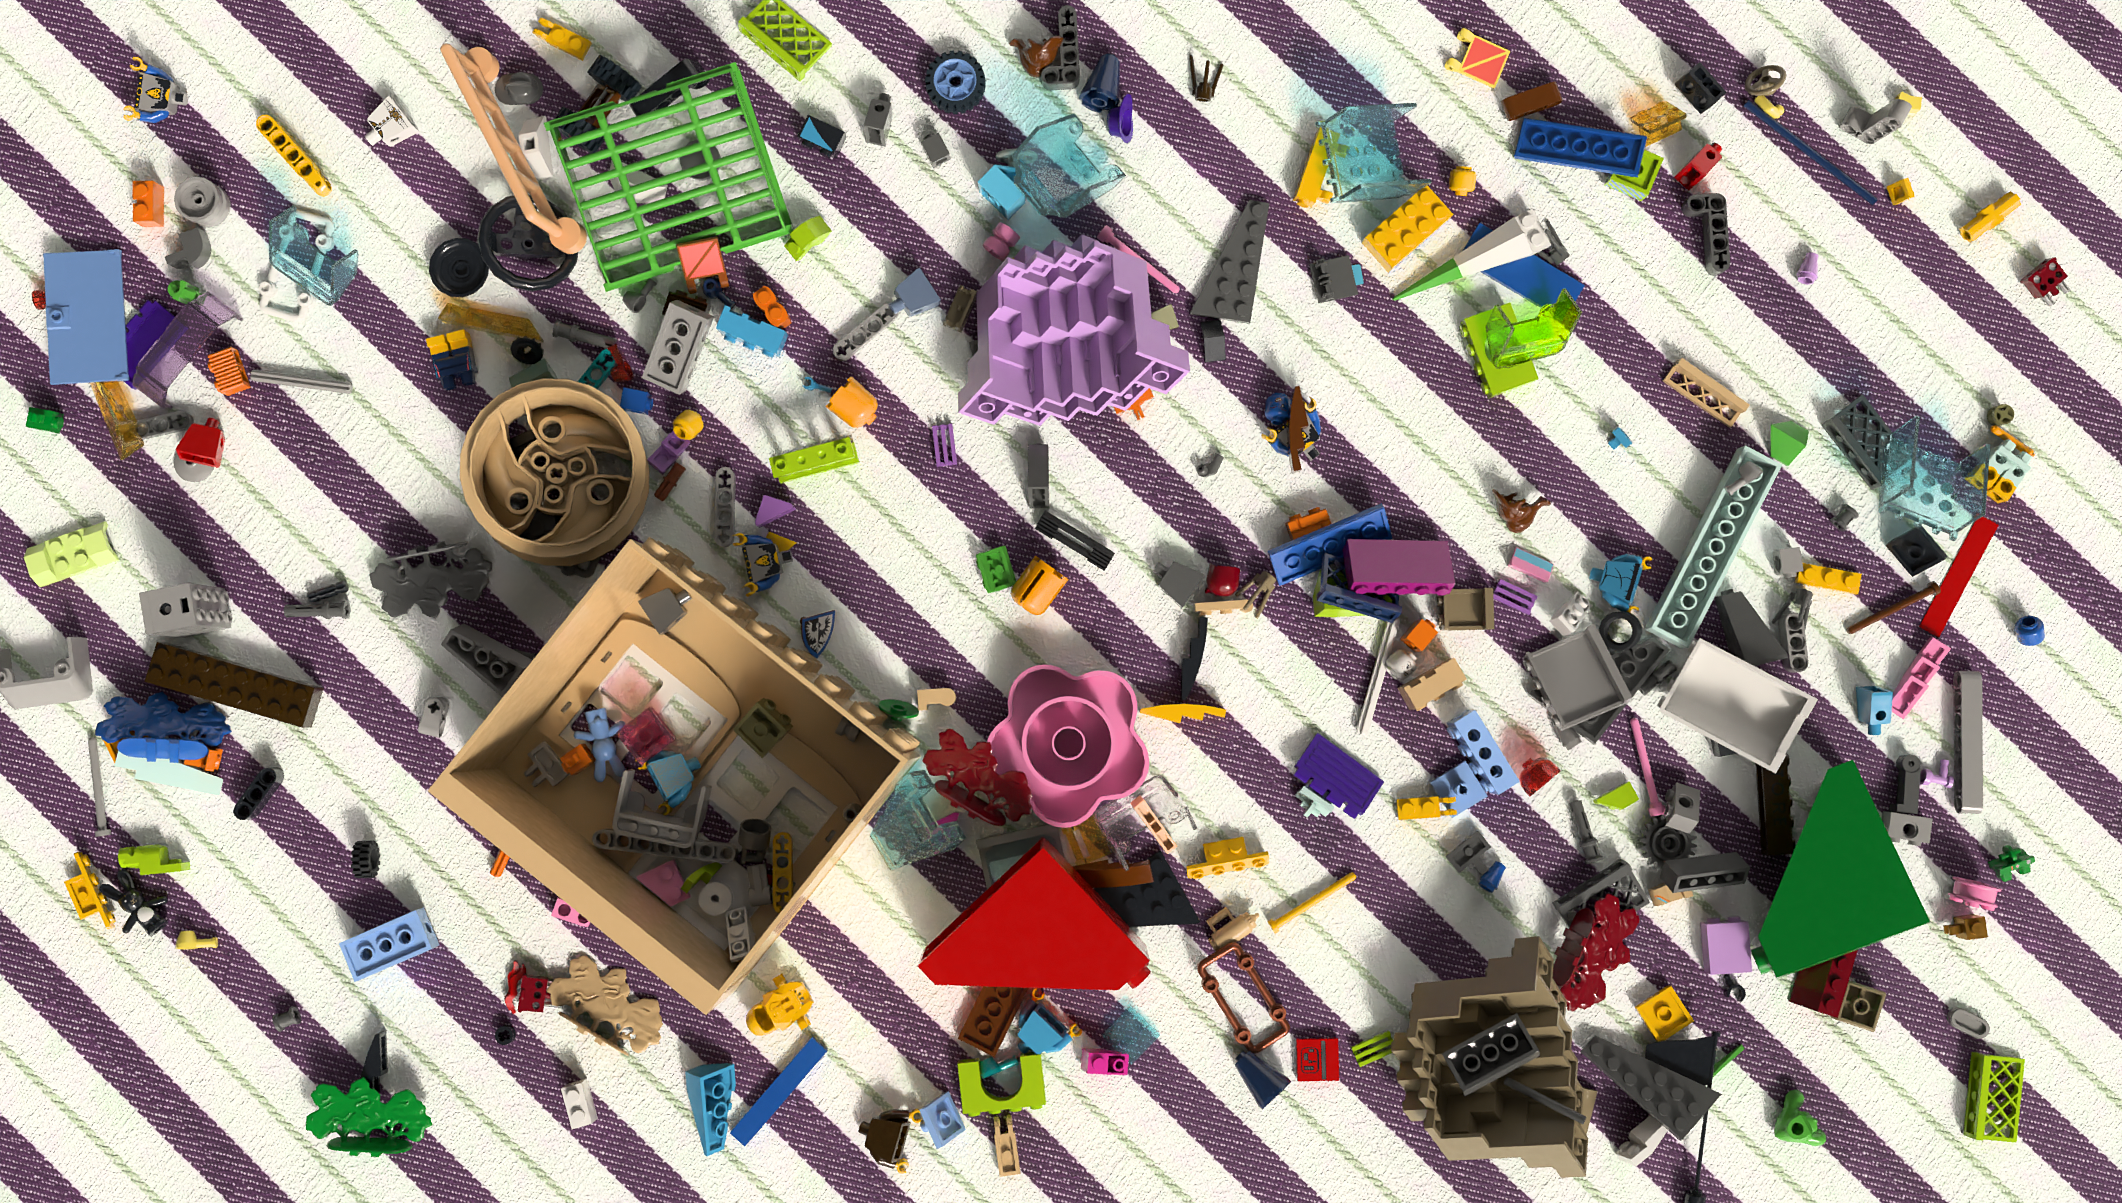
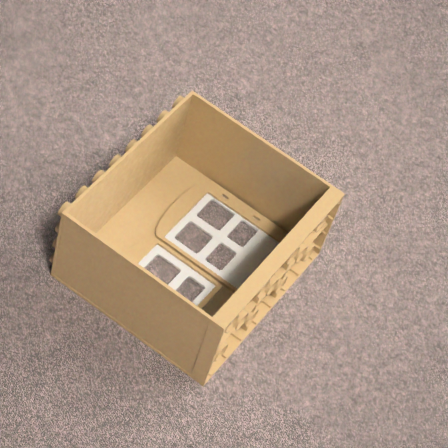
M648 537L644 544L630 539L429 788L428 792L702 1013L707 1015L737 990L920 759L921 755L914 751L920 744V741L902 727H897V729L890 728L889 730L885 728L882 724L888 716L869 701L867 703L865 701L853 702L850 700L856 691L838 676L823 675L822 673L819 675L818 672L823 667L819 660L805 650L789 648L787 644L791 641V638L773 624L770 626L766 622L765 624L761 621L757 622L755 619L759 613L743 600H738L727 594L723 595L727 588L710 574L694 569L692 566L695 562L679 549L672 548L668 544L665 545L659 540L655 541L651 537ZM667 588L673 589L675 594L685 589L692 597L690 601L683 604L687 614L666 634L660 635L638 601ZM629 655L663 681L662 687L637 718L630 716L601 692L604 684ZM675 694L681 695L711 720V724L684 756L685 761L696 757L701 768L691 772L694 777L693 782H691L692 789L686 799L668 814L670 816L683 818L687 807L699 803L701 789L707 785L712 786L710 799L740 823L747 819L766 821L792 787H796L828 813V818L802 850H798L793 846V897L789 902H785L784 895H789V891L777 892V895L782 894L781 901L777 903L783 909L780 913L774 910L773 903L751 907L748 895L750 888L748 870L740 865L736 859L730 863H720L722 867L711 878L709 883L715 881L723 882L729 886L733 893L732 905L726 912L744 906L747 908L756 944L744 959L732 963L730 961L726 912L714 916L705 913L701 909L698 900L699 893L707 885L701 879L689 891L690 898L669 906L636 877L675 859L685 882L696 870L714 862L601 849L593 844L592 837L596 831L606 828L613 829L612 823L622 777L615 775L609 760L605 761L606 777L600 783L594 777L595 762L577 775H568L554 787L547 779L538 786L533 787V780L543 774L539 768L531 776L525 777L524 772L535 764L527 754L543 741L548 743L559 758L579 744H586L592 752V745L586 740L575 739L574 731L571 728L588 704L594 705L597 709L606 708L607 717L615 723L619 721L625 722L624 734L615 744L616 755L620 761L624 759L637 742H640L652 753L658 750L674 751L650 732L649 726ZM762 698L772 700L776 704L775 709L780 714L788 715L791 719L790 724L793 725L791 730L764 758H761L733 731L734 727ZM843 716L861 729L855 742L848 740L845 734L840 736L835 733ZM745 748L780 775V779L753 812L749 811L718 786L719 779ZM633 779L631 790L639 792L644 796V810L665 814L667 812L666 806L658 809V806L664 803L659 790L652 794ZM857 803L863 809L852 823H848L843 817V810L848 804ZM851 810L848 812V815H850V818H854L855 813ZM771 829L769 846L772 849L773 838L777 834V832H775L773 829ZM738 830L729 843L737 846L740 853L742 846L738 843ZM699 832L697 839L709 840ZM602 833L600 835V841L606 844L608 842V836L605 833ZM622 835L620 842L623 846H627L629 839L627 836ZM781 836L777 840L778 843H781V850H777V853H789L788 849L784 850V844L788 843V841ZM641 840V846L647 849L650 845L649 841ZM661 844L664 851H669L670 845ZM704 845L702 849L703 854L710 856L712 853L711 847ZM691 846L682 848L683 852L689 854ZM730 848L723 850L724 857L727 859L732 857V850ZM780 877L777 881L778 887L781 889L788 887L789 882L787 878ZM713 895V901L718 902L719 896Z

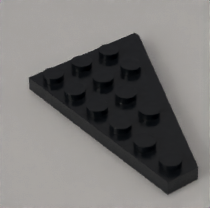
M1161 850L1143 860L1150 861L1154 882L1131 886L1093 888L1129 927L1200 923L1197 914Z

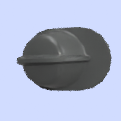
M517 72L506 74L499 78L495 84L494 91L497 99L505 105H528L535 103L541 98L543 85L541 80L534 74Z

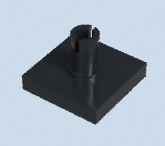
M1921 524L1894 538L1885 545L1912 577L1947 558L1946 553Z

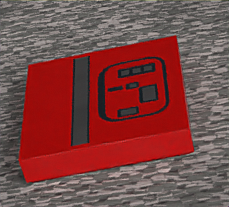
M1296 1038L1298 1082L1339 1081L1338 1038Z

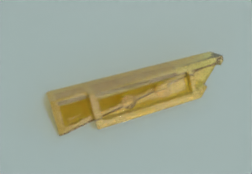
M447 303L438 317L444 323L462 326L467 329L514 338L527 336L529 339L535 338L536 342L544 343V339L528 318L471 307L465 309L452 303Z
M118 381L91 382L90 386L120 460H124L144 446V441L134 429V427H137V420Z

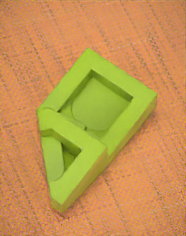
M1630 781L1612 791L1602 794L1594 799L1593 802L1607 806L1611 810H1622L1638 801L1639 798Z
M714 862L701 867L686 879L680 889L687 894L700 879L708 884L722 865Z

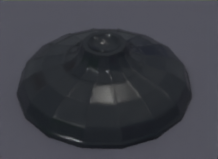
M453 238L444 241L435 249L429 262V274L432 283L440 292L450 297L463 298L476 293L483 287L489 274V268L482 260L478 244L467 238Z

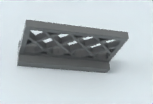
M1863 394L1821 425L1871 490L1883 486L1888 482L1889 478L1913 460ZM1860 402L1864 407V414L1856 413L1857 403ZM1842 415L1850 416V426L1844 425L1840 417ZM1855 417L1864 418L1863 428L1855 427ZM1869 420L1876 422L1877 431L1868 429ZM1854 431L1863 432L1862 442H1858L1854 438ZM1868 433L1876 435V445L1867 443ZM1881 436H1886L1890 440L1889 447L1881 446ZM1867 447L1875 448V458L1868 456ZM1881 450L1889 451L1888 461L1880 460ZM1894 452L1900 453L1904 458L1901 463L1894 462ZM1880 464L1888 465V473L1885 476L1879 470Z
M1620 859L1558 898L1552 904L1569 928L1572 920H1569L1566 914L1573 909L1579 911L1584 909L1586 901L1590 898L1597 899L1596 901L1603 898L1604 889L1608 887L1614 888L1612 895L1616 897L1618 890L1628 891L1625 902L1619 901L1620 905H1624L1623 911L1628 909V907H1631L1629 909L1635 908L1638 911L1649 904L1650 901L1634 876L1630 864ZM1628 875L1631 880L1629 888L1620 887L1621 879ZM1632 892L1638 893L1642 898L1637 904H1630ZM1594 908V910L1591 911L1593 912L1594 917L1596 919V912Z

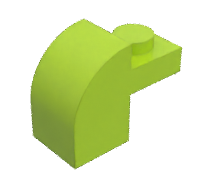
M820 215L803 222L791 232V238L784 247L795 261H799L812 247L822 244L832 230Z

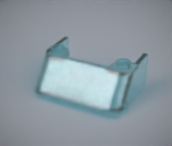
M293 205L269 221V261L280 273L324 304L332 306L340 299L357 274L358 250L354 249L337 262L309 243L308 230L296 222L297 207Z

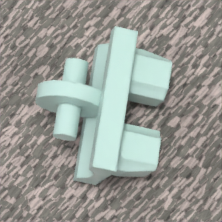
M1310 780L1297 791L1295 797L1302 801L1300 806L1306 809L1303 814L1305 817H1308L1310 814L1318 817L1320 813L1326 817L1335 808L1333 803L1326 799L1329 792H1325L1322 797H1319L1315 794L1316 791L1309 787L1312 781Z

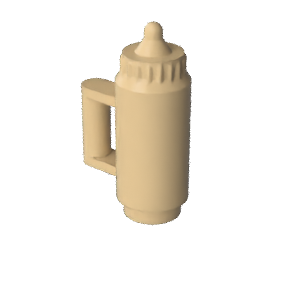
M1227 907L1206 920L1214 932L1211 934L1212 937L1208 939L1213 949L1217 951L1230 942L1237 943L1250 934L1257 926L1255 922L1259 917V913L1249 915L1248 912H1245L1234 918ZM1229 916L1231 921L1216 931L1213 926Z

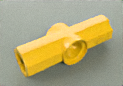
M2011 191L2004 194L1996 202L1989 204L1979 211L1975 218L1959 229L1960 235L1968 242L1976 240L1984 232L1991 230L2004 221V217L2021 205V199Z

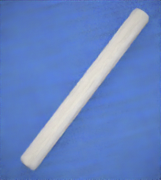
M1399 618L1393 623H1386L1357 725L1356 733L1368 735L1386 672V660L1390 657L1400 623Z

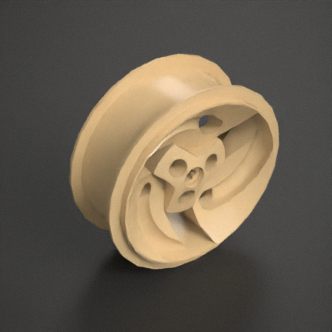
M539 379L519 384L499 394L479 412L467 431L460 453V481L465 501L478 523L484 527L486 532L502 548L523 560L545 566L577 565L593 561L615 549L636 526L643 514L649 494L650 469L640 434L629 415L608 395L590 385L569 379ZM527 415L528 424L537 440L524 449L517 461L510 445L508 426L520 417ZM554 423L560 424L561 433L559 436L548 438L544 435L547 426ZM590 450L615 454L631 461L632 476L627 478L620 475L599 474L597 462ZM538 457H545L546 464L538 467L534 463ZM581 462L583 469L580 472L572 471L571 467L574 463ZM556 471L561 473L562 477L560 479L555 477L554 473ZM598 485H603L610 491L608 498L603 501H597L592 497V490ZM553 490L560 492V496L556 500H551L548 497V494ZM515 494L526 495L529 500L527 507L522 510L513 509L511 506L512 496ZM537 510L553 516H563L550 533L538 540H527L519 537L528 528Z

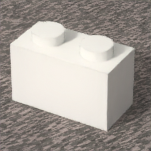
M587 1078L566 1084L561 1088L572 1129L592 1124L598 1119Z

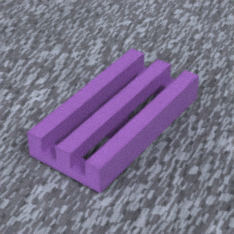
M953 424L932 426L937 467L957 465ZM945 429H949L952 461L948 460ZM937 430H941L944 462L940 460Z
M1502 579L1498 580L1493 591L1494 600L1527 615H1530L1534 602L1538 597ZM1501 585L1530 598V601L1500 588ZM1498 592L1528 605L1527 608L1498 596Z

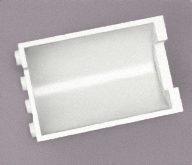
M1701 638L1698 642L1693 641L1687 651L1691 653L1687 662L1682 661L1676 672L1680 673L1676 680L1671 679L1666 688L1669 691L1667 697L1662 695L1656 705L1660 708L1659 712L1776 773L1786 756L1787 750L1818 699Z

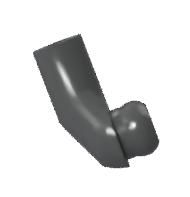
M1215 453L1211 463L1199 464L1196 468L1200 477H1209L1217 474L1224 457Z

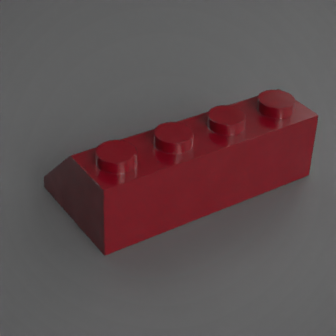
M1858 950L1798 971L1789 1002L1838 1018Z

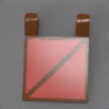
M717 236L676 244L689 294L697 293L694 279L714 275L719 276L721 288L729 287L728 276Z

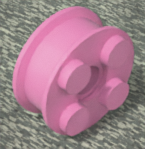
M1952 876L1955 883L1953 891L1948 893L1950 896L1949 900L1960 903L1965 900V905L1979 908V905H1981V908L1991 911L1997 908L1998 905L1995 904L1997 892L2001 891V888Z

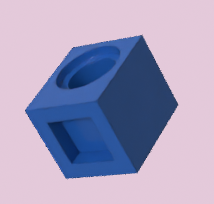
M623 387L620 407L624 411L648 415V411L652 410L653 398H651L652 395L648 392Z

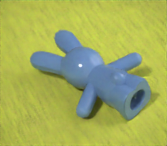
M606 708L585 712L584 715L590 732L576 731L574 732V738L593 741L592 752L596 759L595 780L599 783L604 781L606 777V760H609L615 775L623 777L625 767L616 755V745L610 737L626 726L625 722L619 721L609 728Z

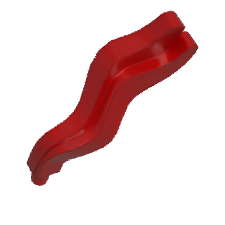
M516 960L513 961V968L508 973L509 989L504 997L505 1004L512 1014L516 1013L513 999L518 994L517 983L522 979V975L526 973L525 964L522 963L521 968H519Z

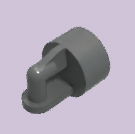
M747 819L741 822L738 843L742 846L740 864L745 865V861L760 863L764 860V856L769 849L772 829L768 822L760 819ZM747 849L756 850V853L747 852Z

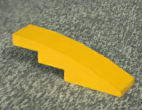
M1173 704L1142 708L1139 713L1180 723L1182 716L1203 720L1204 713L1225 718L1226 709L1206 705Z

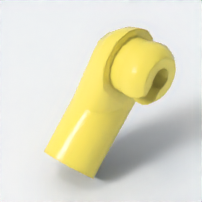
M1764 95L1758 96L1754 101L1773 119L1780 118V115L1784 113L1782 105L1774 106Z

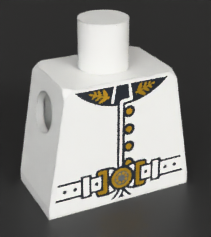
M388 96L367 118L373 130L367 133L365 138L372 146L381 139L388 146H393L419 131L396 101Z

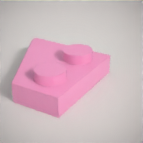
M675 859L636 876L642 884L669 906H673L691 897L689 892L686 894L680 889L684 884V880Z

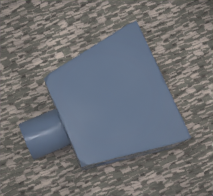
M918 268L895 288L894 295L897 299L888 305L893 314L904 309L906 314L912 317L938 307L941 299L922 270Z

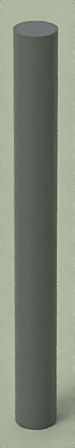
M1508 1076L1504 1081L1506 1086L1584 1124L1586 1116Z

